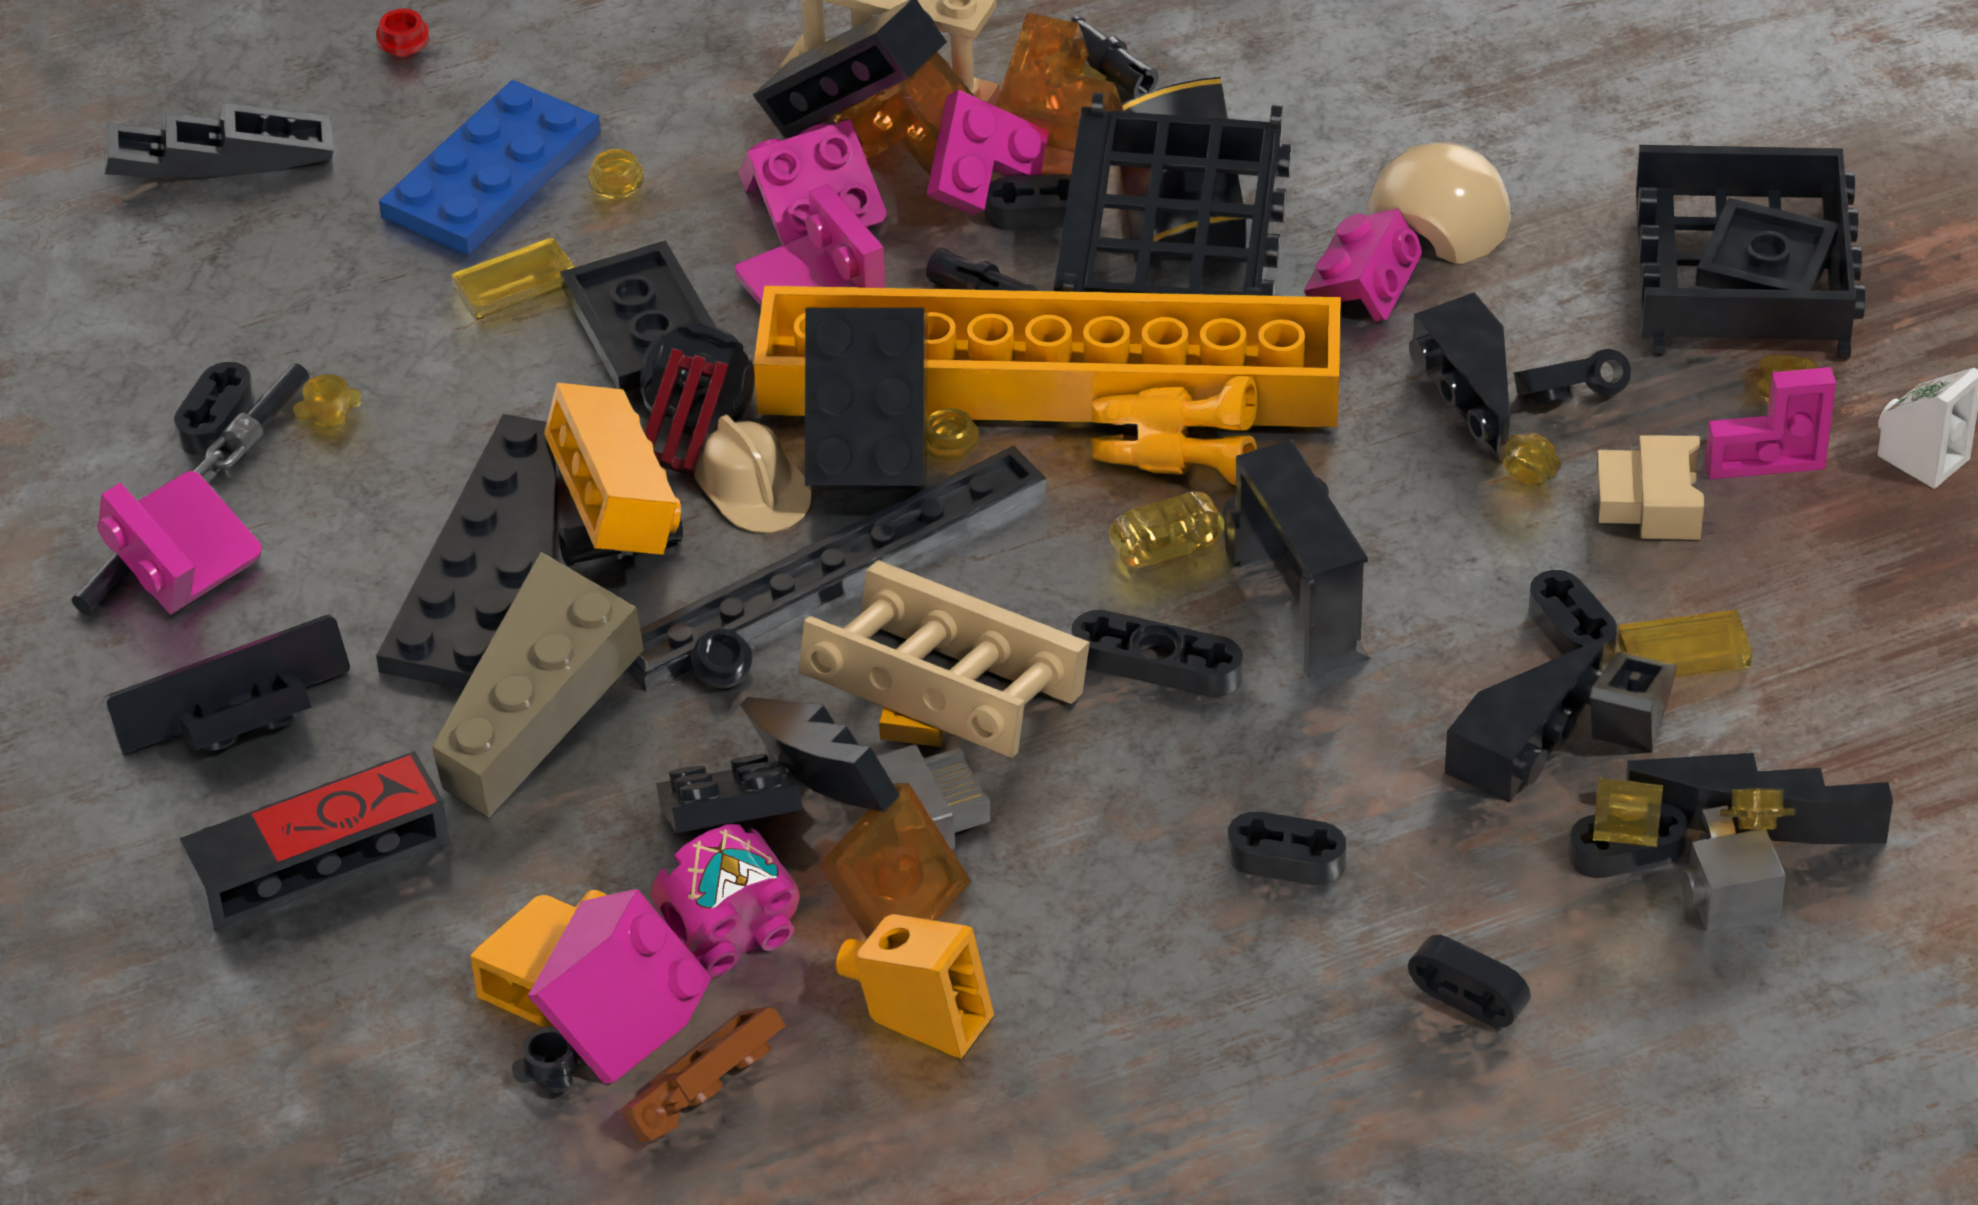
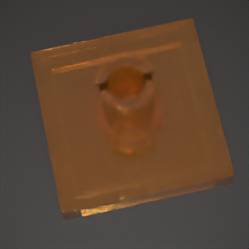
M909 782L894 783L900 797L885 812L868 809L819 863L820 868L867 939L883 918L891 914L938 921L972 882Z

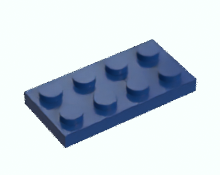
M511 80L379 200L381 218L466 255H470L601 133L599 115Z

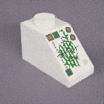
M1970 368L1919 383L1900 400L1893 399L1882 411L1878 421V428L1881 430L1877 456L1933 489L1969 461L1978 412V369Z

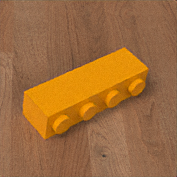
M557 382L544 435L594 548L664 555L669 533H675L678 529L681 517V504L679 498L674 496L667 481L666 471L660 467L653 452V444L650 440H647L640 425L639 415L634 412L624 390Z

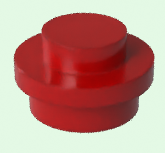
M401 8L387 12L380 19V25L376 30L378 47L382 51L398 57H408L417 53L428 44L430 39L428 25L422 20L418 12L411 9Z

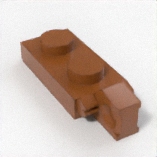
M767 1006L739 1011L648 1082L649 1087L620 1109L622 1116L625 1117L640 1143L653 1141L677 1128L681 1108L687 1107L688 1104L695 1106L709 1099L723 1087V1083L720 1080L721 1076L735 1065L738 1069L751 1065L771 1049L767 1040L786 1026L774 1007Z

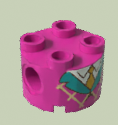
M727 824L705 832L685 844L673 855L680 865L673 870L670 876L662 868L654 879L650 896L655 909L711 977H719L730 971L737 964L741 954L759 945L765 951H772L784 945L794 933L795 928L790 919L795 914L800 899L798 887L760 833L751 826L749 833H746L740 824Z

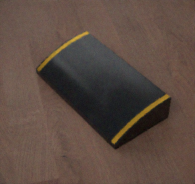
M1221 77L1197 79L1162 87L1131 99L1112 110L1228 119ZM1120 166L1124 195L1147 197L1151 168ZM1163 169L1159 198L1201 201L1205 172ZM1216 174L1213 202L1243 204L1240 181L1237 174ZM1127 210L1131 240H1141L1145 211ZM1157 212L1153 241L1195 244L1199 215ZM1211 216L1207 245L1246 248V219ZM1133 254L1134 262H1138L1139 254ZM1151 255L1150 261L1185 258Z

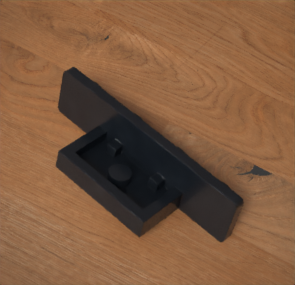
M327 614L110 693L105 696L104 703L118 747L123 753L136 751L179 734L195 750L201 748L205 750H218L235 743L239 738L238 735L257 727L274 729L292 722L296 718L295 713L311 708L306 687L347 673L350 670V663L337 620L332 615Z

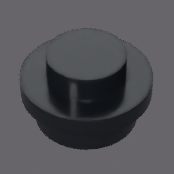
M725 628L714 629L702 635L695 642L691 654V666L695 675L703 683L715 688H729L741 683L750 672L752 665L750 646L735 631Z

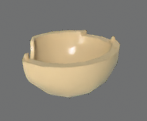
M1451 142L1411 146L1398 155L1380 171L1366 207L1368 215L1398 208L1409 228L1423 235L1432 243L1436 257L1454 264H1465L1488 255L1505 239L1511 221L1508 194L1497 169L1478 152L1465 145Z

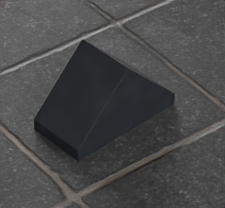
M1617 652L1592 686L1590 696L1592 738L1653 752L1675 680L1677 666Z

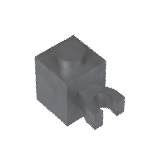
M1727 806L1702 810V821L1707 833L1700 834L1699 841L1692 842L1689 869H1684L1681 872V886L1688 907H1697L1706 931L1780 918L1786 875L1767 830L1761 829L1736 834Z

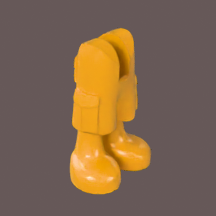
M1233 377L1225 384L1219 394L1202 400L1193 401L1184 387H1153L1142 390L1139 394L1105 396L1091 401L1092 422L1112 423L1114 425H1124V423L1138 425V436L1118 434L1093 437L1092 459L1097 461L1139 466L1141 470L1155 474L1184 475L1191 463L1201 464L1218 470L1225 480L1236 486V456L1257 450L1255 439L1250 435H1230L1209 439L1192 438L1187 430L1188 426L1248 430L1255 420L1257 411V390L1252 377Z

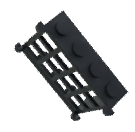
M1093 92L1091 107L1082 106L1053 286L1054 291L1275 296V280H1267L1268 268L1279 267L1281 234H1273L1274 222L1284 223L1287 189L1279 188L1280 177L1290 178L1293 152L1292 144L1283 143V106H1271L1270 122L1122 111L1108 112L1104 111L1105 93ZM1110 165L1151 168L1147 197L1106 194ZM1163 169L1205 172L1201 201L1159 198ZM1216 174L1258 176L1254 205L1213 202ZM1104 208L1145 211L1141 240L1100 237ZM1157 212L1199 215L1195 244L1153 241ZM1211 216L1252 219L1249 248L1207 245ZM1097 251L1139 254L1134 284L1093 281ZM1151 255L1193 258L1189 287L1147 285ZM1205 259L1246 262L1243 292L1201 289Z
M1639 145L1636 176V209L1642 338L1653 337V354H1665V335L1674 334V337L1838 340V358H1850L1853 320L1864 318L1865 285L1855 284V281H1860L1862 250L1861 246H1851V243L1857 242L1859 219L1858 209L1848 208V205L1854 204L1855 173L1853 171H1845L1843 148ZM1673 195L1715 196L1716 217L1674 216ZM1727 196L1768 197L1769 207L1781 210L1780 197L1821 198L1823 219L1821 220L1839 224L1837 240L1825 267L1828 272L1829 291L1678 288L1677 266H1698L1704 252H1676L1675 230L1714 231L1727 202Z

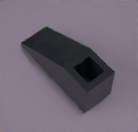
M1475 292L1415 313L1413 340L1409 343V352L1415 367L1422 373L1426 372L1437 385L1444 402L1451 408L1455 407L1466 420L1473 437L1479 443L1484 442L1499 461L1506 460L1508 458L1510 407L1504 326Z
M1597 641L1479 691L1447 730L1445 774L1511 802L1526 782L1533 784L1538 779L1544 768L1548 753L1556 743L1560 745L1566 743L1574 730L1577 716L1586 705L1591 706L1592 686L1603 672L1604 644Z

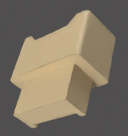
M1640 435L1638 450H1598L1596 476L1599 523L1639 524L1640 539L1701 540L1704 494L1691 486L1696 482L1700 437Z

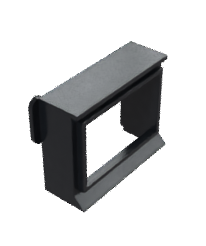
M1291 439L1236 456V512L1232 509L1226 511L1225 548L1232 564L1238 563L1241 567L1280 554L1286 556L1300 579V615L1305 625L1304 671L1308 678L1371 659L1360 642L1364 563L1368 562V557L1301 452Z

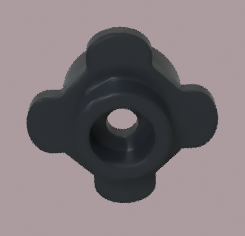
M545 1027L533 1031L526 1037L522 1045L523 1058L513 1063L512 1072L514 1078L520 1083L533 1081L543 1087H547L550 1092L562 1093L573 1086L572 1075L577 1066L585 1063V1061L555 1027Z

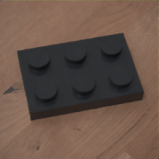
M666 240L560 272L562 289L617 389H623L624 392L639 388L642 358L654 339L663 333L665 336L667 333L677 330V326L689 323L715 326Z
M766 754L733 759L730 761L732 770L716 773H707L706 766L703 765L675 769L669 772L670 781L656 783L662 812L675 832L680 833L803 810L799 784L778 761L768 762Z

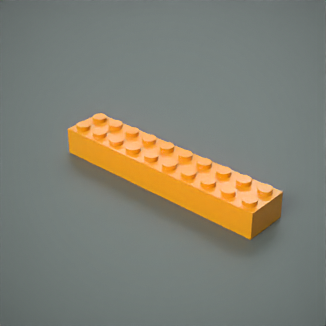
M764 286L754 357L758 415L805 416V308H924L928 314L927 419L1092 422L1091 401L1096 398L1139 394L1142 390L1153 387H1184L1193 401L1202 400L1219 394L1231 378L1248 376L1254 379L1257 390V411L1252 426L1338 427L1341 297Z

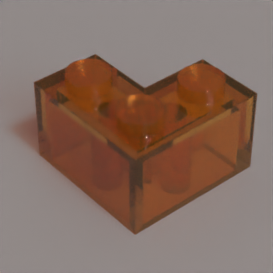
M1027 12L995 106L1049 130L1047 147L1074 153L1082 106L1091 107L1093 92L1105 93L1104 111L1124 112L1114 82L1081 76L1089 52L1079 23Z
M936 52L911 77L838 112L834 120L837 123L851 120L863 153L868 159L901 142L930 176L947 95L957 90L972 96L974 94L953 71L948 62Z

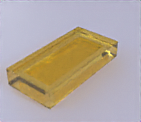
M554 237L460 270L451 274L454 291L475 321H479L563 290L560 272L575 266Z
M1737 609L1618 625L1617 642L1621 653L1676 665L1675 677L1751 667L1753 652Z

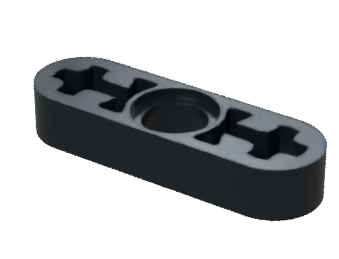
M1107 610L1085 612L1078 616L1072 624V635L1090 642L1086 666L1088 669L1213 697L1228 695L1234 692L1242 683L1243 653L1240 646L1229 638ZM1126 643H1129V650H1126ZM1161 646L1171 650L1173 654L1165 659L1153 660L1143 656L1141 652L1149 647ZM1184 656H1188V663H1184ZM1214 664H1218L1216 669L1212 668Z

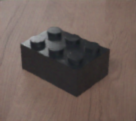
M805 308V486L808 489L923 490L927 488L928 314L924 308Z

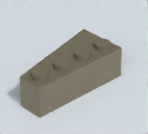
M541 552L432 745L442 789L490 818L644 651L637 607Z

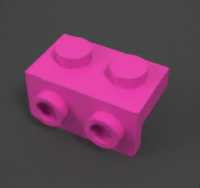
M1398 208L1370 215L1362 213L1351 215L1337 226L1334 237L1324 255L1318 260L1316 269L1303 291L1307 297H1341V302L1361 298L1375 322L1387 320L1422 256L1419 239L1416 233L1409 228Z

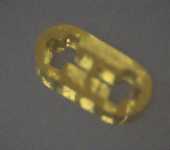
M1199 491L1189 492L1123 513L1110 527L1109 539L1121 561L1129 567L1138 568L1199 551L1210 546L1223 532L1225 523L1223 516L1209 495Z

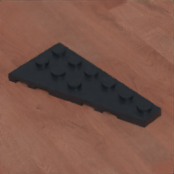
M507 414L502 415L376 655L379 673L464 689L540 553L542 552L555 560L554 535L557 518L556 490L558 489V464L544 435L547 422Z

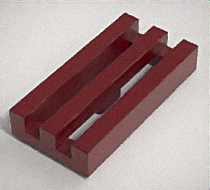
M672 348L645 430L647 440H650L653 444V452L660 467L694 477L726 379L728 364L718 361L716 364L706 362L705 357L694 355V358L684 355V351ZM680 369L688 371L689 374L663 453L654 451ZM701 376L711 378L686 458L684 460L675 457Z

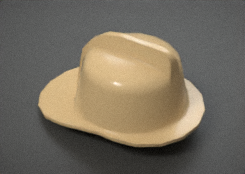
M728 415L719 418L717 430L707 440L704 454L699 459L694 473V478L700 489L706 493L727 520L737 528L752 533L773 534L790 529L800 522L811 507V489L805 486L804 475L784 453L775 433L762 423L751 421L734 422Z

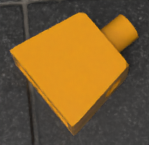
M589 890L575 907L548 895L536 896L470 955L476 997L540 1026L554 1027L528 997V994L580 902L606 896V894L598 890Z
M891 914L883 918L866 942L850 938L839 949L836 959L837 972L841 976L861 982L869 1015L876 1023L951 1056L962 1059L994 1016L972 927Z

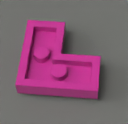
M961 90L947 95L927 196L972 216L985 210L992 170L1004 176L1041 175L1050 131Z
M1832 368L1772 372L1767 416L1709 421L1704 463L1709 480L1825 469L1836 389Z

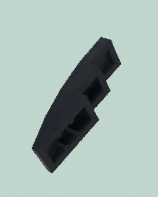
M223 103L220 119L165 113L162 129L107 123L103 139L104 174L162 179L227 177L278 171L330 160L334 153L331 116Z
M747 697L740 704L773 757L793 778L812 791L847 805L885 812L900 797L899 792L871 747L858 745L847 725L835 724L824 705Z
M1754 753L1628 760L1624 806L1626 808L1650 802L1672 804L1686 816L1688 829L1705 832L1707 830L1702 821V810L1727 806L1736 834L1766 829L1771 841L1807 844L1887 843L1893 798L1889 782L1825 786L1821 767L1758 771Z

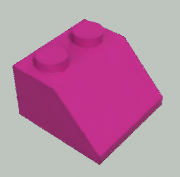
M633 889L580 902L529 992L528 997L604 1084H609L618 1080L688 1024L712 977L638 889Z

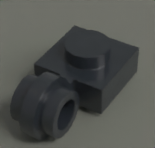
M1602 349L1594 352L1586 359L1514 372L1518 395L1536 392L1538 403L1572 397L1570 385L1584 382L1596 394L1603 396L1617 394L1628 385L1631 378V366L1628 359L1621 352L1614 349ZM1604 362H1607L1613 368L1614 375L1610 382L1605 381L1601 376V367Z

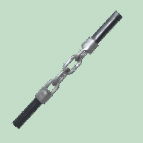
M293 363L245 414L240 413L221 432V435L206 451V459L194 472L202 476L212 466L203 476L204 480L209 484L221 469L229 468L235 464L262 437L263 428L309 380L308 371L302 365ZM223 445L232 452L226 460H224L223 453L219 451ZM114 552L75 593L71 599L73 605L84 614L91 613L131 569Z

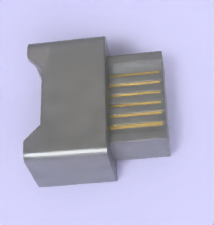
M914 744L876 756L900 794V797L885 812L871 810L881 814L893 837L891 861L895 868L955 850L954 833L991 821L990 800L987 795H984L964 758V752L961 747L923 758L917 745Z

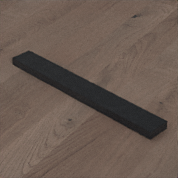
M1013 445L640 628L644 651L626 670L648 692L692 670L691 654L693 646L705 633L719 628L730 629L748 642L865 584L866 570L878 560L899 567L1046 494L1047 478Z

